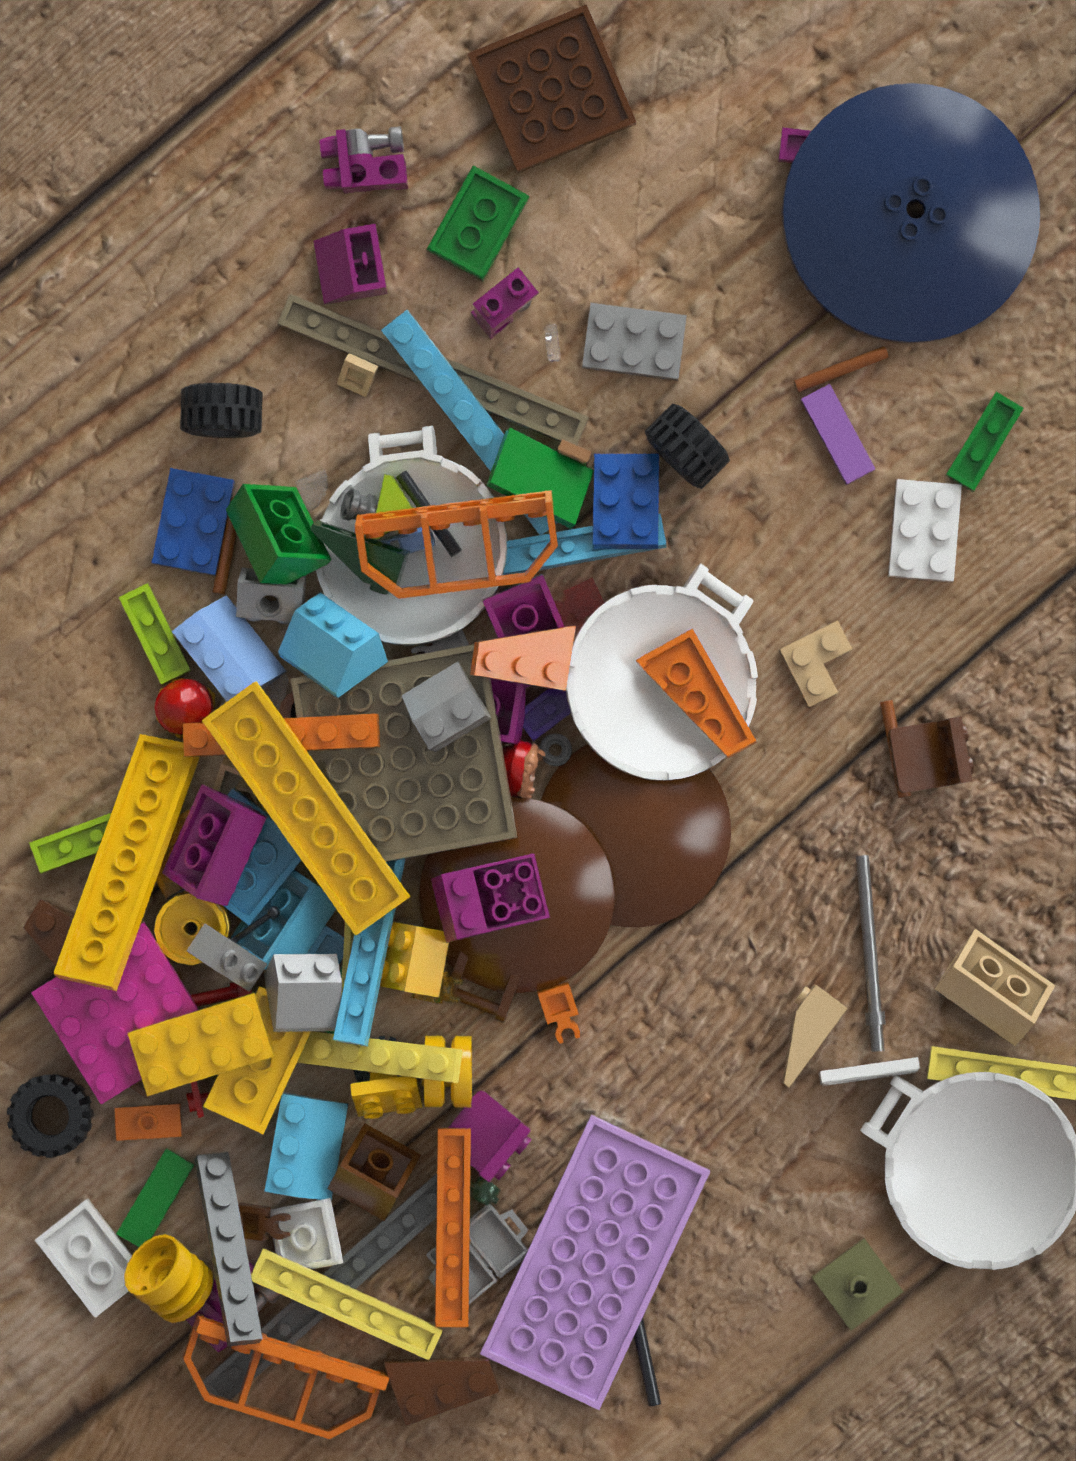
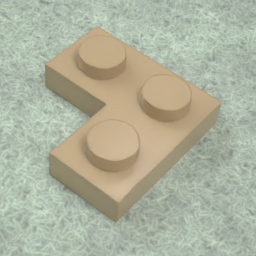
M838 620L779 650L808 708L838 693L824 666L825 663L852 650Z

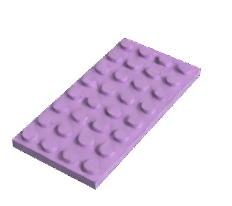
M591 1115L480 1355L600 1410L710 1174V1170Z

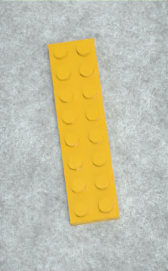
M257 681L202 720L355 936L411 897Z
M143 734L139 735L53 974L57 978L117 991L200 758L184 757L183 742Z

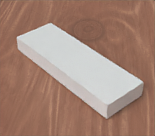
M918 1057L820 1071L819 1080L820 1085L828 1086L916 1073L920 1067Z

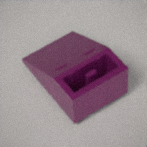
M534 853L441 874L431 879L446 943L550 918Z

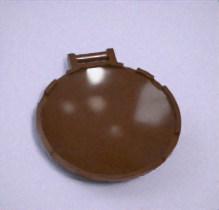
M587 744L574 752L565 764L559 766L542 795L541 801L556 805L579 819L603 848L611 867L615 888V906L611 925L646 927L677 918L693 908L708 894L715 885L726 863L731 840L730 812L724 792L709 768L682 779H644L630 775L612 766Z
M511 797L518 838L428 854L420 880L419 900L425 928L443 931L431 882L432 878L449 872L534 853L550 918L449 942L446 962L454 970L443 1000L451 1003L454 1000L494 1015L495 1020L503 1023L508 1015L515 993L535 992L558 985L571 978L589 963L605 940L611 925L615 906V888L611 867L600 843L574 815L551 803L531 798ZM465 979L504 994L501 1003H496L460 989L461 980Z

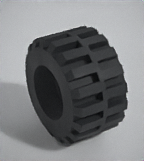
M199 383L181 389L180 429L191 435L212 438H245L257 435L262 432L263 392L251 386L231 383Z
M672 403L645 430L647 440L680 476L694 487L703 489L730 462L726 450L719 441L682 406Z
M47 1074L34 1077L18 1088L17 1093L13 1094L10 1099L12 1102L11 1106L7 1109V1115H9L7 1125L8 1129H12L14 1141H18L21 1144L20 1148L24 1151L32 1152L34 1156L52 1158L71 1152L80 1143L84 1142L88 1131L92 1128L91 1118L94 1116V1111L90 1107L92 1101L89 1096H86L85 1089L81 1084H76L75 1080L70 1077H63L59 1074ZM46 1096H54L61 1099L68 1109V1124L62 1132L56 1135L43 1134L36 1128L33 1122L32 1112L34 1105L38 1100Z

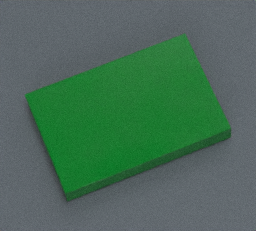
M473 165L428 245L427 252L483 282L530 196Z
M510 427L505 431L486 486L505 496L552 490L555 521L571 529L576 524L594 470L565 455L559 454L548 446Z

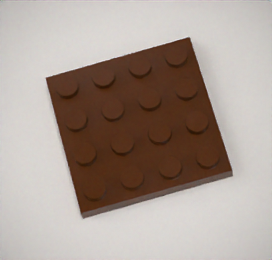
M587 4L468 53L469 61L517 174L636 125V119Z

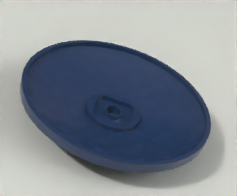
M908 83L878 87L850 98L833 109L815 126L800 146L791 164L783 192L782 228L785 245L791 263L806 290L824 310L844 325L859 333L890 342L925 343L942 340L960 334L988 318L1006 302L1022 281L1031 263L1039 234L1040 201L1037 183L1031 164L1016 137L997 116L977 101L950 89L928 84ZM917 201L923 206L924 213L921 218L916 219L908 215L906 208L909 202Z

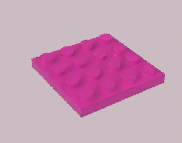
M145 922L139 927L117 991L55 977L31 992L100 1104L142 1080L127 1034L128 1032L199 1010Z

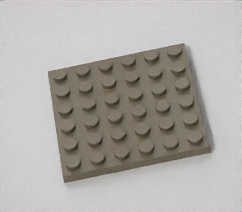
M474 644L388 660L386 664L339 698L333 696L307 676L291 679L297 718L379 714L380 747L307 752L386 862L518 838L490 678L470 675ZM458 661L492 719L439 751L433 752L428 749L415 727L402 695Z

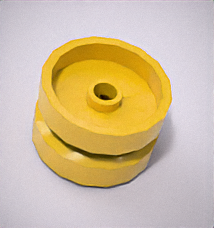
M182 891L167 901L156 916L154 928L156 941L165 956L177 963L186 965L203 963L186 950L204 923L229 938L231 921L228 909L223 905L198 899L188 891ZM189 922L197 925V930L193 933L187 929L190 925Z
M425 1036V1045L446 1047V1041L443 1036ZM455 1036L452 1040L451 1048L462 1050L458 1083L422 1078L425 1107H442L445 1103L446 1087H451V1103L453 1106L471 1108L472 1036Z

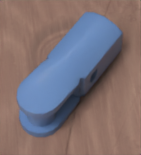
M429 526L432 546H435V539ZM422 527L417 528L418 531L411 534H397L380 540L390 544L391 541L398 539L400 548L410 551L409 554L425 549Z

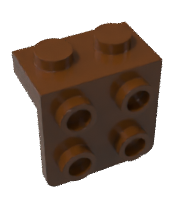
M962 717L889 730L888 739L896 786L899 792L907 793L972 781L974 766L967 752L968 731L965 724L962 723Z

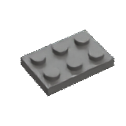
M590 303L582 368L678 381L687 315Z

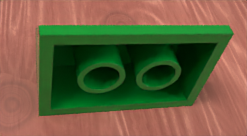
M242 484L226 508L230 521L260 583L289 584L328 565L332 560L324 543L311 531V526L314 522L296 487Z

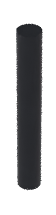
M407 470L396 477L416 507L431 506ZM448 529L433 530L451 558L462 551Z
M642 1318L634 1335V1341L648 1406L650 1407L660 1405L661 1399Z

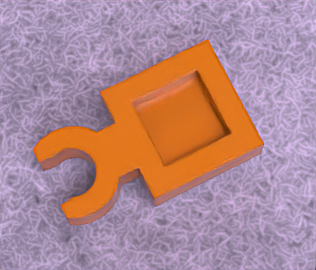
M567 981L537 991L547 1024L557 1022L555 1028L557 1041L560 1044L564 1043L562 1031L566 1028L574 1031L576 1039L580 1038L578 1024L570 1019V1017L579 1014L569 982Z

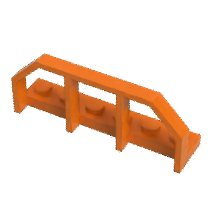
M552 490L357 515L355 523L361 571L398 599L527 583L531 581L558 547ZM528 514L530 518L547 515L550 542L527 571L496 576L488 519L495 518L497 522L514 520L515 515ZM463 522L464 526L481 524L489 577L437 583L429 526L431 530H443L449 528L451 523ZM422 527L430 584L401 588L368 563L364 535L366 538H379L384 536L385 532L398 530V534H411L417 532V528Z
M200 1313L196 1314L183 1354V1360L204 1401L327 1439H332L371 1418L380 1390H386L389 1377L383 1370L370 1369L325 1355L319 1350L313 1351L267 1337L266 1334L262 1333L263 1339L260 1343L231 1346V1349L244 1354H250L251 1350H254L237 1401L208 1393L191 1359L198 1335L200 1334L199 1339L218 1345L219 1340L227 1341L224 1324L206 1318ZM262 1353H264L262 1358L276 1364H281L282 1360L295 1363V1369L308 1373L293 1419L245 1404ZM318 1370L325 1372V1378L344 1384L345 1379L357 1382V1388L370 1392L363 1411L329 1429L302 1422Z

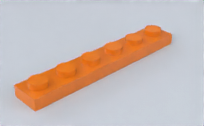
M377 713L284 718L306 751L380 747L379 714ZM204 723L183 724L184 757L226 755Z
M437 1128L435 1327H468L470 1128Z

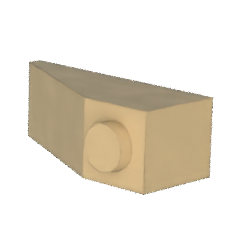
M813 985L811 989L805 986L794 1001L798 1006L794 1011L782 1083L787 1087L792 1085L847 1010V1007L817 985Z

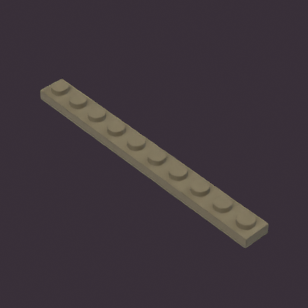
M289 294L278 320V326L346 354L350 353L382 369L423 385L382 331ZM446 358L487 412L561 442L563 439L578 445L589 417Z

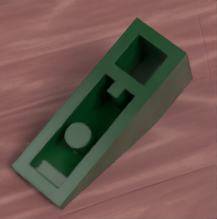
M319 520L312 524L311 531L362 582L370 584V590L380 594H388L389 591L361 571L355 532ZM364 536L368 563L399 586L410 551Z

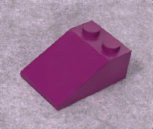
M543 574L532 578L530 582L520 583L482 600L496 638L565 627Z

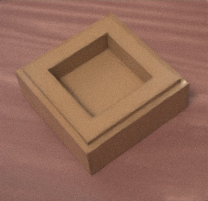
M563 439L557 451L559 454L565 455L586 467L592 456L591 451Z

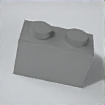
M458 661L402 695L415 727L428 749L433 752L439 751L492 719Z
M273 954L264 973L273 1031H335L342 990V979L337 954Z

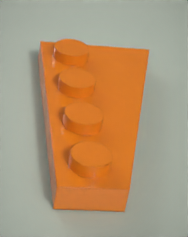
M693 628L636 659V663L727 758L757 743Z

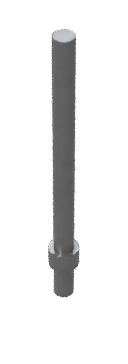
M869 855L856 856L868 1001V1013H865L866 1026H870L871 1051L876 1052L885 1051L883 1025L886 1024L885 1011L881 1012Z

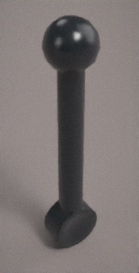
M271 906L267 914L230 940L237 943L269 919L278 918L280 915L279 908Z

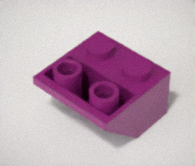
M376 224L342 229L313 241L324 305L388 294Z

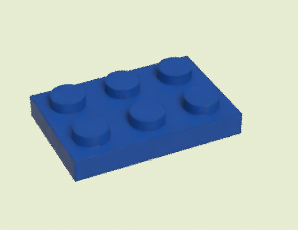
M594 454L593 549H658L659 454Z
M170 468L152 564L216 576L228 515L226 508L230 504L233 494L234 480Z

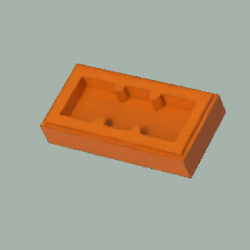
M181 1104L114 1108L116 1141L183 1136Z

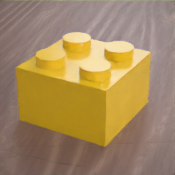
M393 922L380 986L439 997L449 943H446L444 931Z

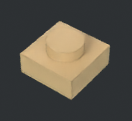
M349 353L344 360L337 385L366 397L372 387L378 366Z

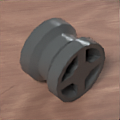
M350 488L345 494L341 505V519L347 521L356 520L357 515L376 513L377 497L371 494L364 496L360 494L359 490Z

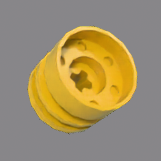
M163 1234L147 1240L134 1252L127 1264L124 1280L126 1288L142 1303L147 1304L163 1320L176 1323L190 1318L205 1304L212 1290L213 1272L205 1262L200 1260L195 1254L190 1253L177 1239Z

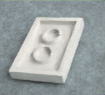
M903 479L896 480L888 577L942 582L954 581L962 485Z
M89 1199L83 1201L35 1239L36 1243L95 1318L129 1292L125 1286L124 1274L132 1254Z

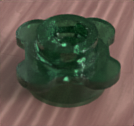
M478 1177L475 1183L471 1182L470 1190L473 1191L471 1196L475 1200L486 1206L490 1202L495 1205L499 1200L497 1196L501 1190L496 1185L482 1177Z

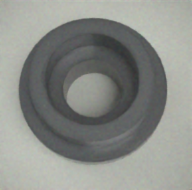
M561 734L546 736L539 748L545 752L543 761L551 766L565 764L572 754L570 741ZM554 744L562 748V752L558 756H553L549 752L550 747Z

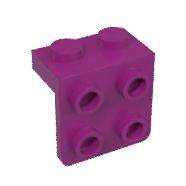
M482 1090L472 1097L471 1108H463L448 1127L471 1129L470 1165L488 1182L493 1177L499 1181L511 1166L507 1162L514 1151L520 1155L532 1140L527 1136L531 1129Z

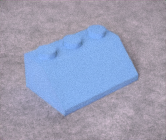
M227 595L200 609L172 631L226 701H229L255 681L264 690L287 672L247 620L236 617V606Z

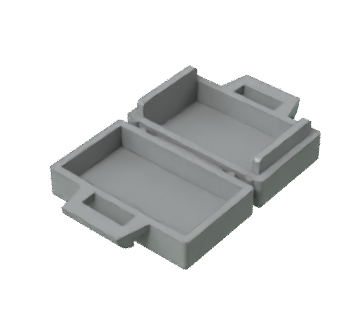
M490 1202L470 1217L469 1304L497 1282V1278L492 1273V1270L488 1268L489 1266L494 1270L496 1276L502 1278L524 1260L528 1251L521 1241L528 1231L527 1227L513 1210L500 1215ZM507 1217H510L521 1230L518 1235L506 1223L505 1219ZM435 1246L426 1255L436 1267ZM436 1268L428 1278L434 1286Z

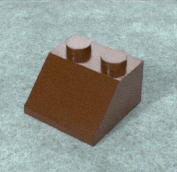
M364 1123L327 1189L385 1221L421 1154Z

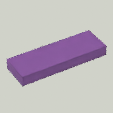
M830 384L800 400L846 485L875 471L872 461Z

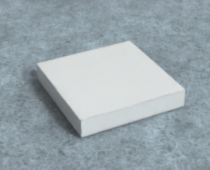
M331 1198L271 1209L270 1216L279 1213L291 1215V1220L279 1221V1228L284 1232H290V1236L281 1240L273 1238L276 1254L309 1269L344 1263Z

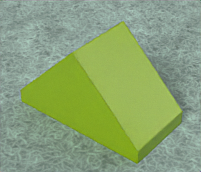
M384 474L376 513L414 508L394 476Z

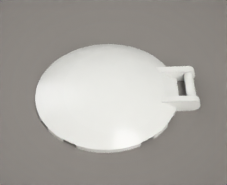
M433 425L422 427V430L382 436H380V433H372L368 435L370 463L363 466L361 471L348 481L345 480L329 499L330 503L320 521L355 532L356 520L347 521L340 517L341 505L347 491L353 488L359 490L361 495H374L379 502L384 474L392 475L396 479L399 474L406 470L431 506L494 497L484 483L470 470L437 455L436 436ZM423 443L424 450L383 455L382 448ZM396 479V481L398 482L399 486L401 487V489L403 490V492H404L405 495L407 496V498H408V500L410 501V503L412 504V506H413L414 508H416L415 504L412 502V500L410 499V497L408 496V494L405 492V490L403 489V487L401 486V484L399 483V481ZM495 518L488 519L495 573L496 576L503 575L506 564L507 534L505 523L497 522ZM463 522L450 524V527L447 529L462 549L460 553L452 558L432 530L435 539V546H432L437 583L489 577L481 524L474 526H464ZM398 530L388 533L381 539H378V541L397 535ZM398 539L390 542L391 545L400 548ZM326 545L325 547L332 560L328 565L316 570L320 586L327 598L378 632L381 642L395 645L431 643L458 632L485 609L482 600L494 595L498 588L496 586L398 599L390 592L385 595L370 590V584L362 582ZM425 549L409 554L399 586L405 588L430 584Z
M701 563L695 568L683 587L647 585L630 589L611 598L586 620L573 642L566 693L574 722L582 737L601 758L617 769L633 776L651 780L682 779L703 772L726 757L636 663V659L693 628L748 727L754 714L757 698H755L756 678H758L753 651H750L742 634L744 632L739 626V623L752 605L753 599L747 595L741 596L708 573L709 569ZM699 584H703L733 605L735 608L732 613L697 589Z
M972 1072L944 1079L925 1091L894 1075L890 1082L892 1085L871 1120L865 1122L860 1131L887 1148L885 1154L886 1190L890 1204L900 1220V1224L909 1236L933 1256L947 1263L967 1269L996 1270L1012 1267L1041 1254L1062 1235L1076 1211V1134L1071 1123L1058 1105L1035 1086L1001 1073ZM904 1093L911 1100L888 1135L880 1129Z

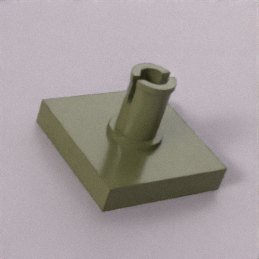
M862 1238L811 1276L851 1331L904 1292L865 1238Z

